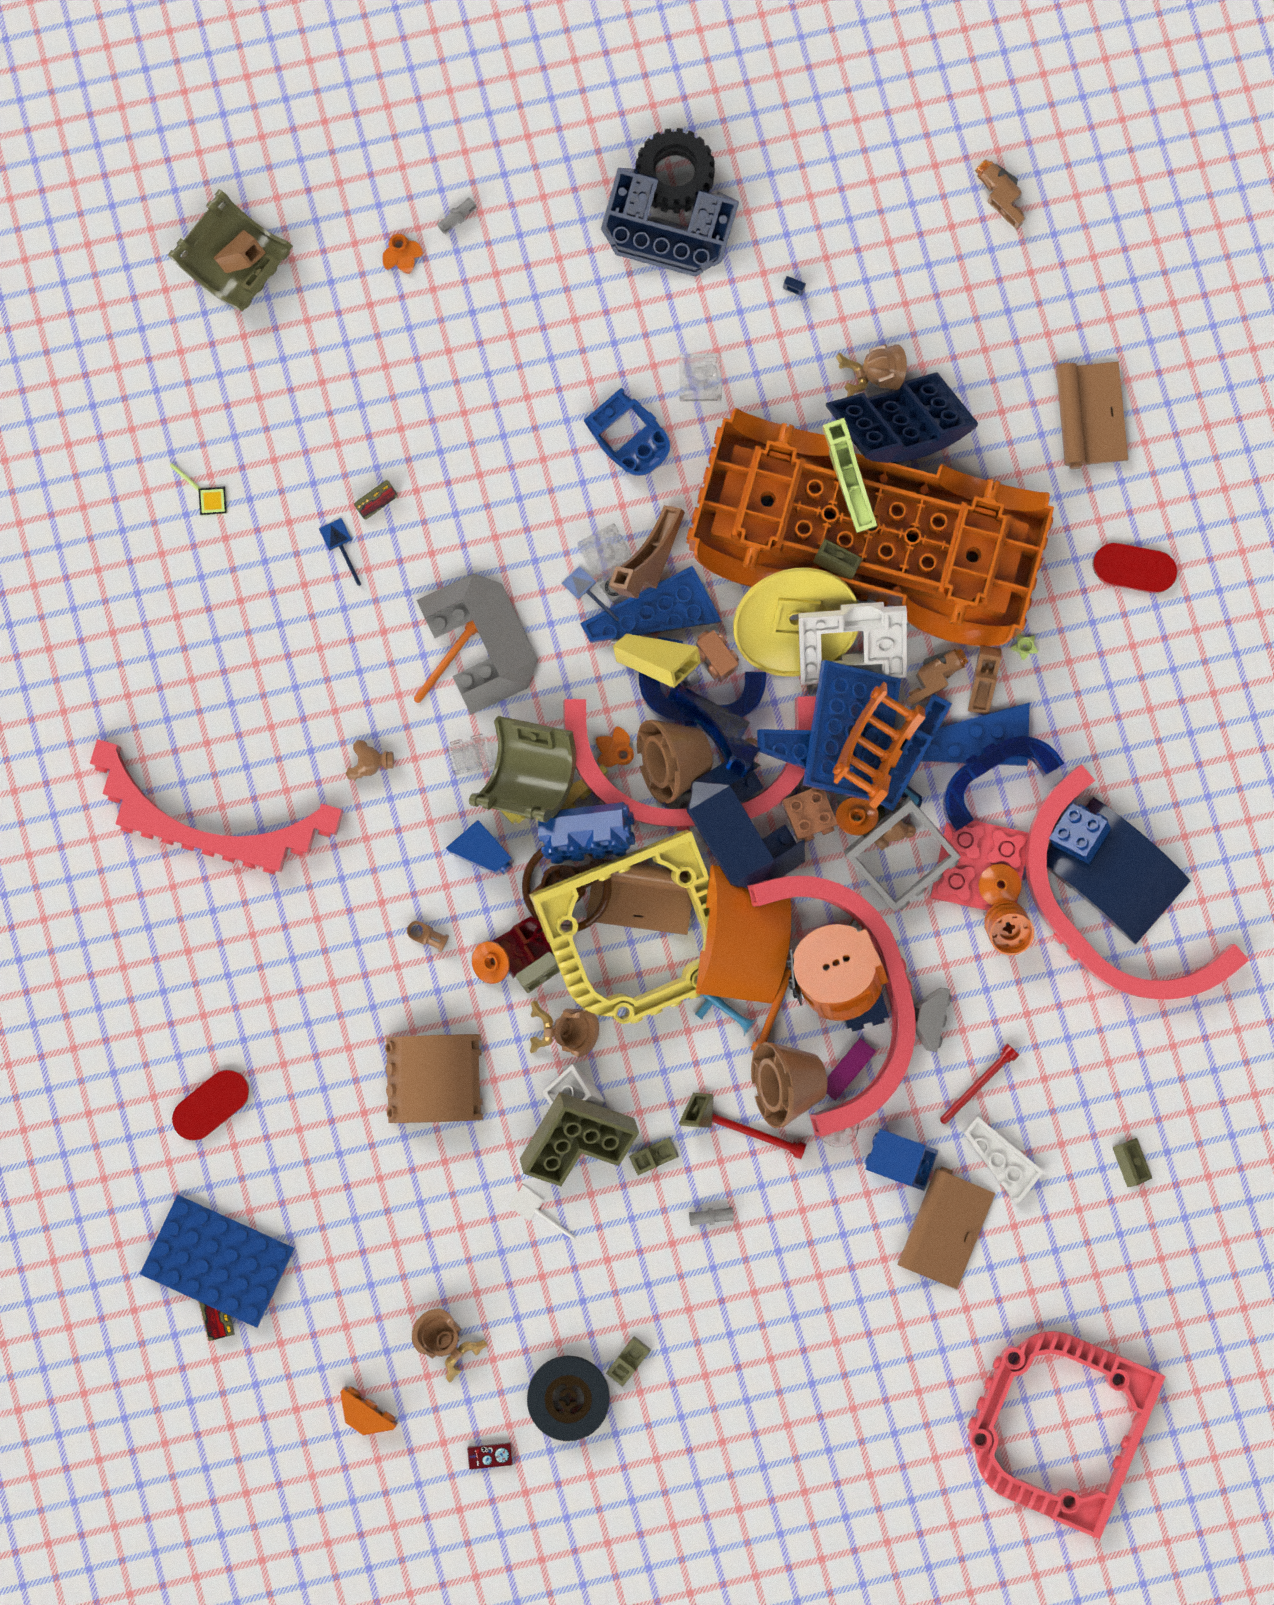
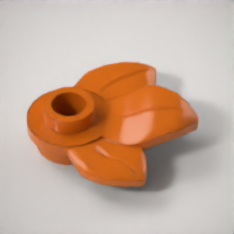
M395 234L389 239V247L384 251L382 259L386 270L397 265L402 272L410 274L414 268V258L423 256V251L417 242L409 241L403 234ZM397 242L403 243L402 247L397 248L395 244Z
M616 726L612 737L600 736L596 738L597 747L602 753L597 759L600 765L613 767L616 764L628 765L632 762L634 752L629 746L630 737L624 729ZM625 751L628 754L625 759L620 758V752Z

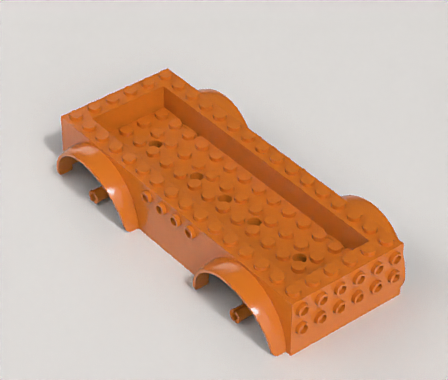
M734 408L730 419L723 418L722 425L717 427L714 438L716 447L711 448L708 464L711 465L706 467L703 484L705 486L701 487L697 501L699 508L695 507L692 516V524L694 526L693 528L689 527L686 543L689 544V551L694 552L695 559L704 568L724 579L749 587H753L769 575L787 569L814 568L823 570L843 580L851 588L857 600L866 602L869 599L876 602H884V607L888 605L906 606L907 622L934 637L964 645L999 646L1008 643L1011 638L1014 639L1024 631L1027 621L1025 618L1027 610L1029 611L1032 598H1030L1032 590H1035L1038 579L1036 574L1042 565V552L1046 549L1048 542L1047 533L1051 529L1054 519L1052 517L1054 507L1048 505L1050 493L1003 485L997 480L993 482V479H980L953 470L944 464L940 465L937 475L891 462L871 461L864 458L863 455L855 453L864 487L877 523L876 530L874 531L865 530L856 533L829 455V446L825 435L796 429L790 424L788 427L787 423L777 424L745 413L738 408ZM764 496H770L773 499V505L766 507L762 505L761 499ZM830 512L835 518L832 520L826 519L824 514ZM913 535L917 541L910 542L906 536ZM824 539L863 558L852 580L840 577L813 562ZM973 551L978 555V560L975 563L967 560L966 554Z

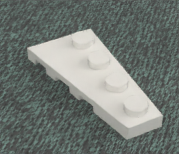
M976 1116L963 1133L1014 1203L1018 1205L1044 1171Z

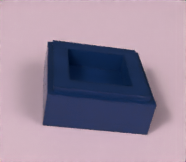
M786 276L783 284L784 290L799 296L803 295L806 283Z

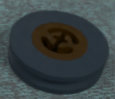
M560 1356L551 1359L543 1364L531 1379L527 1393V1407L530 1417L540 1431L553 1439L560 1441L583 1439L595 1432L607 1415L610 1399L608 1384L601 1371L584 1358ZM561 1384L566 1385V1388L562 1389L559 1396L565 1397L567 1393H571L573 1398H578V1394L573 1389V1386L577 1385L581 1388L584 1394V1402L578 1411L574 1413L570 1411V1409L576 1406L577 1400H571L570 1404H567L565 1399L559 1398V1404L564 1408V1411H559L555 1407L552 1396L558 1386Z

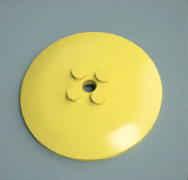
M792 568L776 572L756 583L741 599L733 620V633L736 645L743 657L761 671L777 676H800L798 619L791 620L790 617L798 613L841 610V605L858 604L857 599L851 588L843 580L829 572L814 568ZM858 631L821 634L822 661L839 660L853 644Z

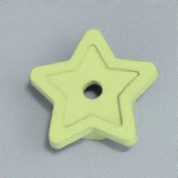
M1018 634L1017 643L1011 647V650L1019 652L1022 660H1025L1029 654L1038 653L1034 646L1035 636L1024 637Z

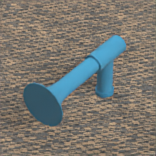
M703 994L701 996L706 1001L695 1013L696 1016L703 1019L711 1006L714 1005L741 1025L744 1030V1036L757 1021V1018L755 1020L745 1018L726 1004L720 997Z

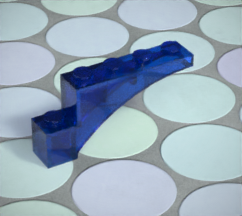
M678 684L675 688L672 687L666 701L682 710L698 723L718 747L727 764L725 768L744 778L760 750L757 746L742 739L750 722L681 684Z

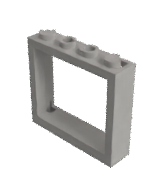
M910 796L896 806L894 811H890L883 817L871 832L862 835L844 850L845 856L895 912L898 909L903 910L906 908L911 898L915 895L917 897L926 890V886L929 883L938 881L947 868L952 869L958 864V859L960 858L959 852ZM912 811L950 855L894 900L858 860L857 856Z

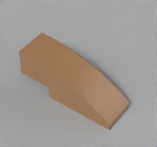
M980 645L968 711L989 714L1001 661V648Z

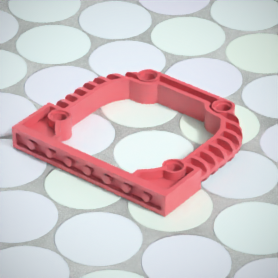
M1057 1331L1041 1332L1025 1339L1018 1347L1007 1346L1003 1349L1000 1356H996L992 1368H994L992 1377L988 1376L984 1385L986 1389L983 1397L980 1396L977 1401L976 1408L978 1411L976 1416H972L967 1428L970 1429L968 1441L975 1449L976 1462L981 1476L996 1493L1100 1540L1166 1376L1067 1333ZM1011 1352H1017L1018 1360L1015 1363H1009L1008 1355ZM1046 1354L1060 1355L1104 1373L1107 1385L1116 1391H1123L1129 1407L1137 1411L1128 1435H1124L1121 1441V1453L1119 1456L1116 1455L1112 1467L1114 1470L1105 1492L1096 1488L1088 1493L1077 1495L1073 1490L1064 1488L1055 1494L1012 1476L1003 1470L995 1459L994 1454L999 1440L998 1434L993 1427L1014 1376L1027 1372L1034 1357ZM1120 1373L1122 1375L1121 1383L1114 1384L1113 1376ZM983 1433L985 1435L984 1442L976 1444L975 1436ZM1066 1496L1073 1497V1502L1069 1506L1063 1505V1499Z

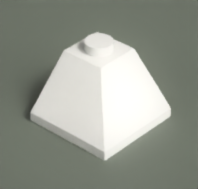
M573 1064L542 1092L550 1106L559 1092L599 1106L605 1103L597 1087Z

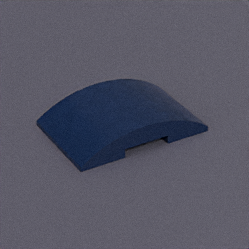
M938 372L904 381L898 390L868 398L864 393L826 403L827 409L836 420L845 419L851 440L864 458L876 462H905L931 455L962 439L978 426V422Z
M1093 797L1085 807L1095 815L1099 813L1105 816L1111 827L1110 832L1094 858L1088 864L1051 845L1047 850V869L1070 889L1072 888L1098 910L1109 923L1136 945L1191 880L1146 836L1111 808Z

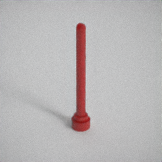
M1006 1044L1001 1049V1056L941 1116L940 1122L942 1124L948 1123L1007 1062H1014L1019 1057V1054L1009 1044Z
M714 1113L712 1114L713 1123L789 1150L793 1157L802 1159L807 1143L801 1141H794L792 1143Z

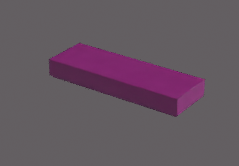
M861 1038L857 1040L827 1076L826 1094L834 1101L838 1099L876 1053Z

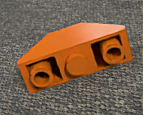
M344 1386L340 1391L345 1423L360 1434L368 1435L394 1430L398 1424L395 1422L396 1418L387 1411L382 1413L377 1409L378 1405L370 1399L364 1400L359 1396L360 1392L352 1386H349V1388Z

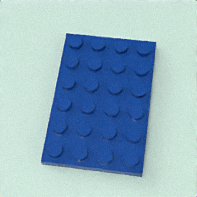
M828 660L821 661L803 779L804 786L869 801L868 792L845 777H842L838 784L834 783L833 768L838 762L843 746L853 726L870 701L873 689L876 686L880 687L883 682L887 683L886 695L898 702L901 679ZM880 702L872 715L894 728L896 711ZM867 722L861 735L883 750H888L892 743L891 737ZM856 743L852 755L877 770L882 762L880 757ZM850 764L849 770L871 785L873 784V780H871L869 775Z
M177 1195L140 1275L258 1328L295 1248Z

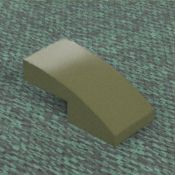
M671 1137L629 1156L638 1176L679 1157Z
M634 1336L606 1374L623 1387L651 1349Z

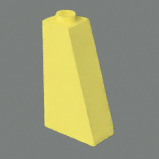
M625 634L613 645L616 662L673 688L701 663L698 647L632 634Z

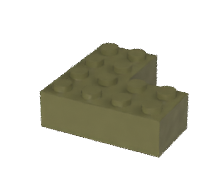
M559 1092L520 1157L523 1174L561 1187L581 1153L619 1166L639 1134L635 1118Z

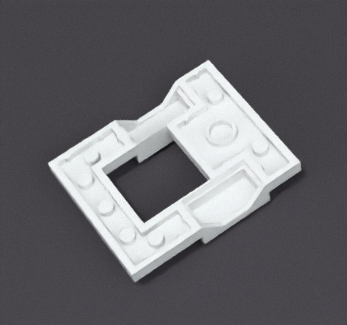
M884 602L845 604L841 605V610L798 613L801 685L818 684L822 661L821 634L863 631V653L842 655V660L831 662L895 678L907 677L906 606L884 607Z

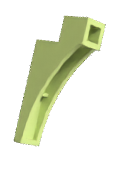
M842 418L823 425V432L829 446V455L856 533L877 527L845 419Z

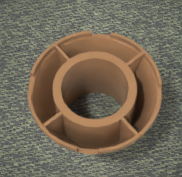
M653 719L644 721L640 725L637 735V754L641 753L643 761L640 770L648 790L658 802H666V804L673 802L691 788L693 781L711 771L713 764L712 750L706 735L701 729Z
M772 1042L758 1044L755 1048L751 1062L752 1084L756 1083L758 1096L754 1097L762 1117L771 1127H785L825 1098L827 1093L826 1071L821 1059L816 1054Z

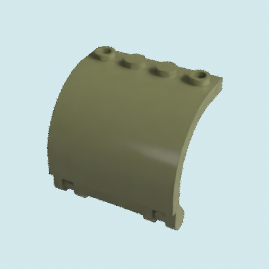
M218 189L215 193L216 197L207 203V211L184 240L179 239L176 243L177 247L171 250L168 256L211 294L229 306L243 312L244 309L250 306L253 297L263 289L267 279L277 271L281 261L288 257L293 245L261 227L239 209L226 193ZM245 230L256 239L266 253L251 267L225 273L213 257Z
M497 716L494 720L498 739L495 767L489 781L480 793H472L470 795L469 804L475 807L480 805L488 810L496 809L522 815L527 819L533 820L537 818L539 821L546 823L550 818H554L562 808L572 787L576 768V747L573 731Z

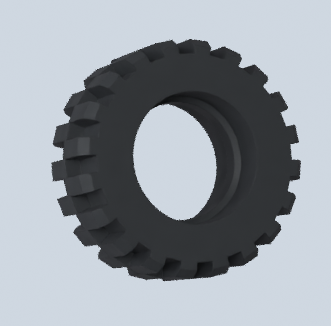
M671 128L665 129L664 134L657 132L653 134L652 140L648 138L644 142V148L641 147L638 152L636 169H638V173L657 178L655 172L656 165L662 159L669 156H681L689 160L695 169L692 180L685 185L675 187L666 185L658 179L651 205L655 209L658 206L661 207V211L666 213L668 209L673 210V214L680 213V209L688 212L691 211V207L695 203L698 189L707 192L712 189L715 174L714 156H711L709 145L705 146L704 139L700 136L695 138L694 132L688 131V133H683L682 128H677V132H671Z

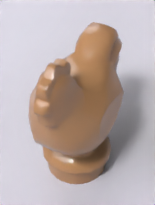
M357 740L353 744V750L358 756V763L353 768L348 767L345 774L349 780L353 779L356 781L363 776L376 774L381 766L385 770L393 769L394 754L387 750L383 754H379L376 749L369 747L365 741Z
M900 820L874 843L883 851L886 847H889L890 841H900L905 837H913L916 833V828L913 824Z

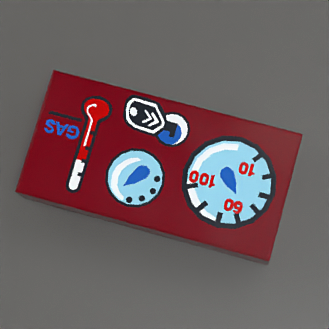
M511 1442L467 1447L469 1470L513 1465Z

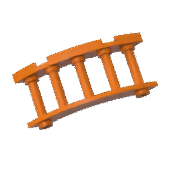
M885 682L880 687L876 686L871 692V699L853 726L843 746L838 762L833 768L834 783L838 784L842 777H845L868 792L869 805L875 809L889 793L891 776L888 773L891 767H896L903 752L900 750V747L905 739H911L917 728L926 718L925 708L919 704L914 710H909L886 695L887 683ZM880 702H883L905 717L906 721L900 730H895L872 715ZM867 722L891 737L892 743L888 750H883L861 735ZM856 743L880 757L882 762L877 770L852 755ZM850 764L869 775L871 780H873V784L871 785L849 770Z

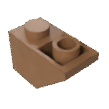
M243 230L213 258L225 273H230L251 267L266 252L254 237Z

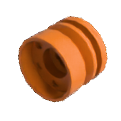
M1002 901L993 905L987 911L984 918V928L993 947L998 952L1009 956L1018 955L1028 949L1034 939V927L1021 905L1012 901Z

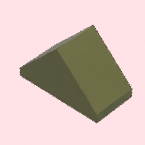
M693 1093L679 1121V1125L712 1128L713 1094Z

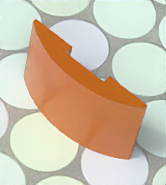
M711 865L706 908H710L705 951L700 952L696 994L772 1004L782 981L789 952L791 898L753 907L748 889L731 885L720 866Z

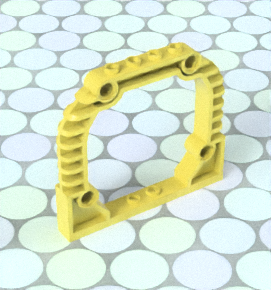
M686 829L529 894L566 988L575 1002L585 1010L601 1016H611L621 1024L629 1022L635 1024L642 1021V1017L648 1014L651 1016L659 1014L667 1006L675 1007L682 1003L681 1000L688 997L689 999H694L701 995L696 994L699 958L685 966L680 978L633 998L623 993L613 994L605 998L597 993L590 984L572 938L578 930V922L572 917L575 903L579 897L576 888L597 879L599 881L607 880L611 877L612 873L617 871L619 873L626 872L631 869V865L652 857L654 862L672 870L671 878L675 884L687 889L702 928L704 940L702 951H705L710 908H706L709 876L690 830ZM683 871L688 872V878L685 881L680 880V874ZM569 920L570 927L567 930H562V922ZM626 1007L625 1015L619 1017L617 1014L619 1008Z

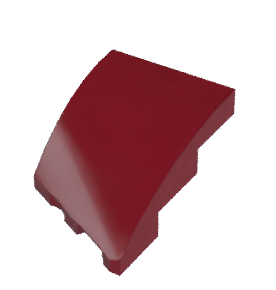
M532 916L514 925L510 931L492 941L501 945L507 952L510 962L509 973L513 979L516 977V974L546 953L551 952L553 955L540 921Z

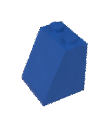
M479 820L446 847L451 855L496 875L500 873L504 875L513 867V859Z
M879 1129L878 1133L873 1137L872 1151L866 1157L865 1170L925 1191L939 1150Z

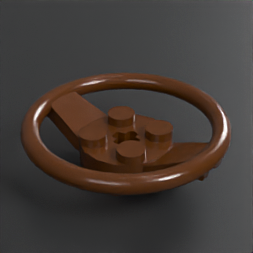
M540 848L529 860L522 879V894L530 914L539 921L529 894L606 863L603 858L595 859L592 854L587 853L595 862L578 867L572 865L551 866L543 873L541 884L531 892L532 873L537 863L544 856ZM611 877L603 881V894L598 907L588 918L578 922L577 932L590 927L605 912L611 897ZM599 879L576 888L579 895L576 903L585 895V888L596 883ZM561 924L562 930H567L570 927V924Z

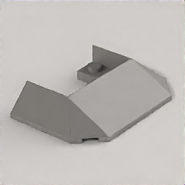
M471 574L417 600L434 638L442 636L473 620L490 656V659L452 676L470 715L528 688L538 659L502 583L477 574Z

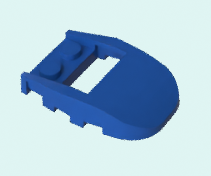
M620 388L585 418L584 422L600 448L616 464L630 475L643 476L651 473L664 462L670 451V441L663 428L657 423L656 417L641 406V403L635 398L632 400L624 394L625 390ZM632 409L646 426L615 452L601 437V434Z

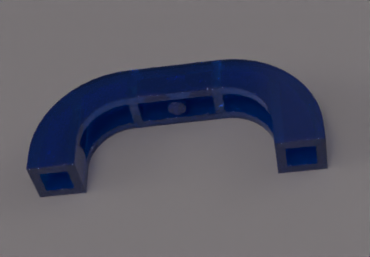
M639 672L641 697L650 711L663 720L672 723H684V726L697 727V724H705V727L717 728L718 724H731L743 720L757 708L766 686V672H745L744 691L740 698L731 704H677L671 702L663 695L660 681Z
M1020 736L1007 739L996 746L992 743L983 749L985 753L979 757L974 754L966 759L965 762L967 764L950 778L943 794V811L952 831L955 833L974 820L964 802V793L970 782L1007 759L1016 756L1031 760L1044 777L1064 764L1059 754L1042 740Z

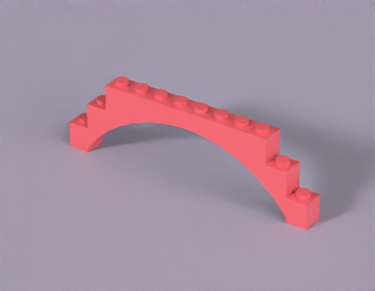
M99 739L96 741L90 764L95 766L94 770L107 773L110 770L102 794L108 796L107 800L120 804L122 800L115 823L121 826V831L131 834L133 830L141 832L140 836L152 840L154 836L162 838V843L173 845L174 842L182 844L181 848L194 851V848L202 850L201 854L214 857V854H219L223 856L222 860L234 863L235 859L243 861L242 866L255 869V865L264 867L263 872L275 875L276 871L282 872L289 848L291 849L290 853L303 856V853L309 854L316 830H319V835L330 838L331 834L337 836L344 811L322 803L320 809L305 819L280 830L259 835L226 836L207 833L186 826L168 816L144 795L124 764L120 754V746Z

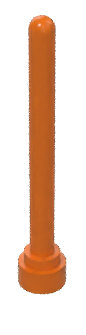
M473 620L466 623L465 631L415 695L414 701L416 703H420L471 635H475L476 632L478 633Z
M788 964L759 1039H756V1042L753 1041L750 1049L752 1051L755 1050L758 1044L767 1042L789 985V977H792Z

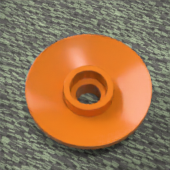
M855 797L848 798L838 806L836 811L838 826L850 835L859 836L867 834L878 823V810L870 806L868 800ZM859 818L860 821H854L853 819Z
M995 864L985 869L981 874L978 883L979 892L982 898L991 905L1002 901L1014 902L1021 891V879L1012 867L1005 864ZM998 881L1004 882L1005 886L1003 889L998 888Z
M492 941L483 942L475 948L472 954L473 970L483 982L495 984L501 982L507 976L510 968L509 957L505 949L498 943Z

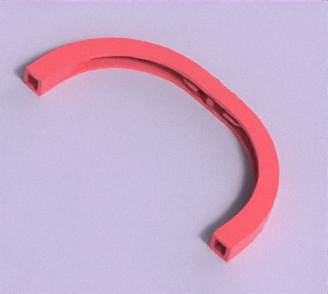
M816 696L795 698V730H811ZM586 699L563 700L564 730L573 731L576 747L575 769L587 788L604 804L620 802L628 804L630 812H633L634 821L643 824L677 827V831L690 830L691 826H695L687 809H663L648 806L631 799L613 786L598 767L590 749L586 725ZM786 762L779 776L768 788L756 797L742 803L749 818L757 817L779 804L804 776L805 769Z
M1082 764L1078 765L1060 780L1044 798L1033 818L1026 843L1025 868L1029 890L1040 915L1054 932L1052 934L1053 938L1060 945L1063 943L1068 949L1066 951L1068 956L1073 961L1077 959L1098 980L1111 988L1136 997L1168 1000L1185 998L1207 991L1225 981L1249 961L1236 944L1228 945L1210 962L1190 974L1170 980H1146L1126 974L1105 961L1060 909L1048 880L1047 850L1049 837L1061 813L1070 802L1095 781Z
M788 876L748 885L753 907L791 897H810L835 905L849 914L863 930H867L888 979L885 987L892 1012V1036L885 1061L871 1083L854 1098L838 1106L809 1114L816 1136L822 1137L852 1127L867 1119L888 1101L902 1081L911 1060L915 1042L916 1020L911 995L912 985L906 977L905 960L901 958L896 940L890 928L877 910L862 896L839 883L814 876Z

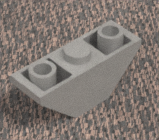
M939 988L915 1004V1032L927 1051L937 1052L938 1048L942 1045V1027L946 1025V1008L951 1002L950 989Z

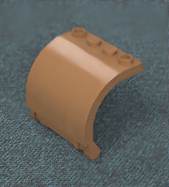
M481 1034L386 1037L388 1123L483 1120V1114H481L483 1098L480 1099L479 1056H482L481 1049H479Z

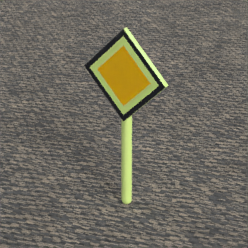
M173 463L170 464L172 469L199 491L200 515L227 514L225 487L200 488Z

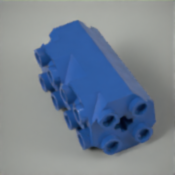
M624 802L559 810L556 816L550 818L546 823L538 820L539 842L543 841L545 847H541L542 854L545 858L551 859L552 864H561L567 860L583 861L584 855L587 853L592 854L595 859H602L608 855L624 856L626 855V850L631 845H635V834L631 831V825H634L633 812H630L628 804Z

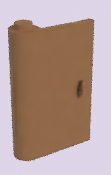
M1119 361L1077 366L1076 363L1057 365L1056 375L1065 466H1069L1070 469H1080L1082 465L1128 461Z
M603 858L605 862H609L612 860ZM636 863L631 865V869L626 872L619 873L617 871L611 874L612 891L610 901L605 912L595 923L681 935L688 934L692 902L687 889L673 882L671 878L672 870L668 867ZM683 871L680 874V880L685 881L688 878L687 871ZM597 881L591 885L586 918L596 910L601 901L603 881Z
M941 1166L940 1170L935 1169L897 1265L957 1289L995 1193L953 1176V1170Z

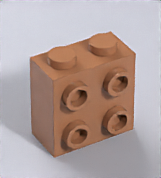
M707 630L697 637L696 647L699 650L701 663L706 662L708 665L707 671L714 680L718 679L721 682L737 671L739 658L733 650L729 651L727 649V642L720 632L717 634L713 630L709 633Z
M812 788L782 800L783 808L797 841L805 839V842L815 839L814 835L822 832L823 835L835 831L834 827L838 824L824 790Z

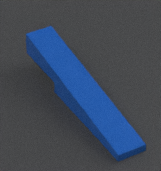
M935 694L932 695L925 708L926 718L917 728L911 739L907 740L896 767L892 768L889 773L891 776L889 793L880 805L894 811L949 712L952 703Z

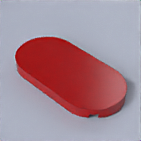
M1109 543L1102 546L1095 554L1092 563L1094 573H1096L1101 582L1107 585L1154 594L1169 589L1177 577L1176 564L1168 554L1120 543Z
M223 1070L214 1074L182 1100L174 1109L172 1123L178 1135L193 1141L207 1137L246 1104L249 1097L247 1080L243 1075L232 1070Z

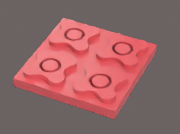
M951 815L947 816L943 835L959 852L960 858L955 867L952 869L947 868L942 873V877L933 883L930 898L988 911L993 905L987 903L979 892L978 883L981 874L992 865L1005 864L1012 867L1022 881L1028 832ZM942 845L937 865L950 855ZM998 881L997 886L1003 889L1005 884L1003 881Z

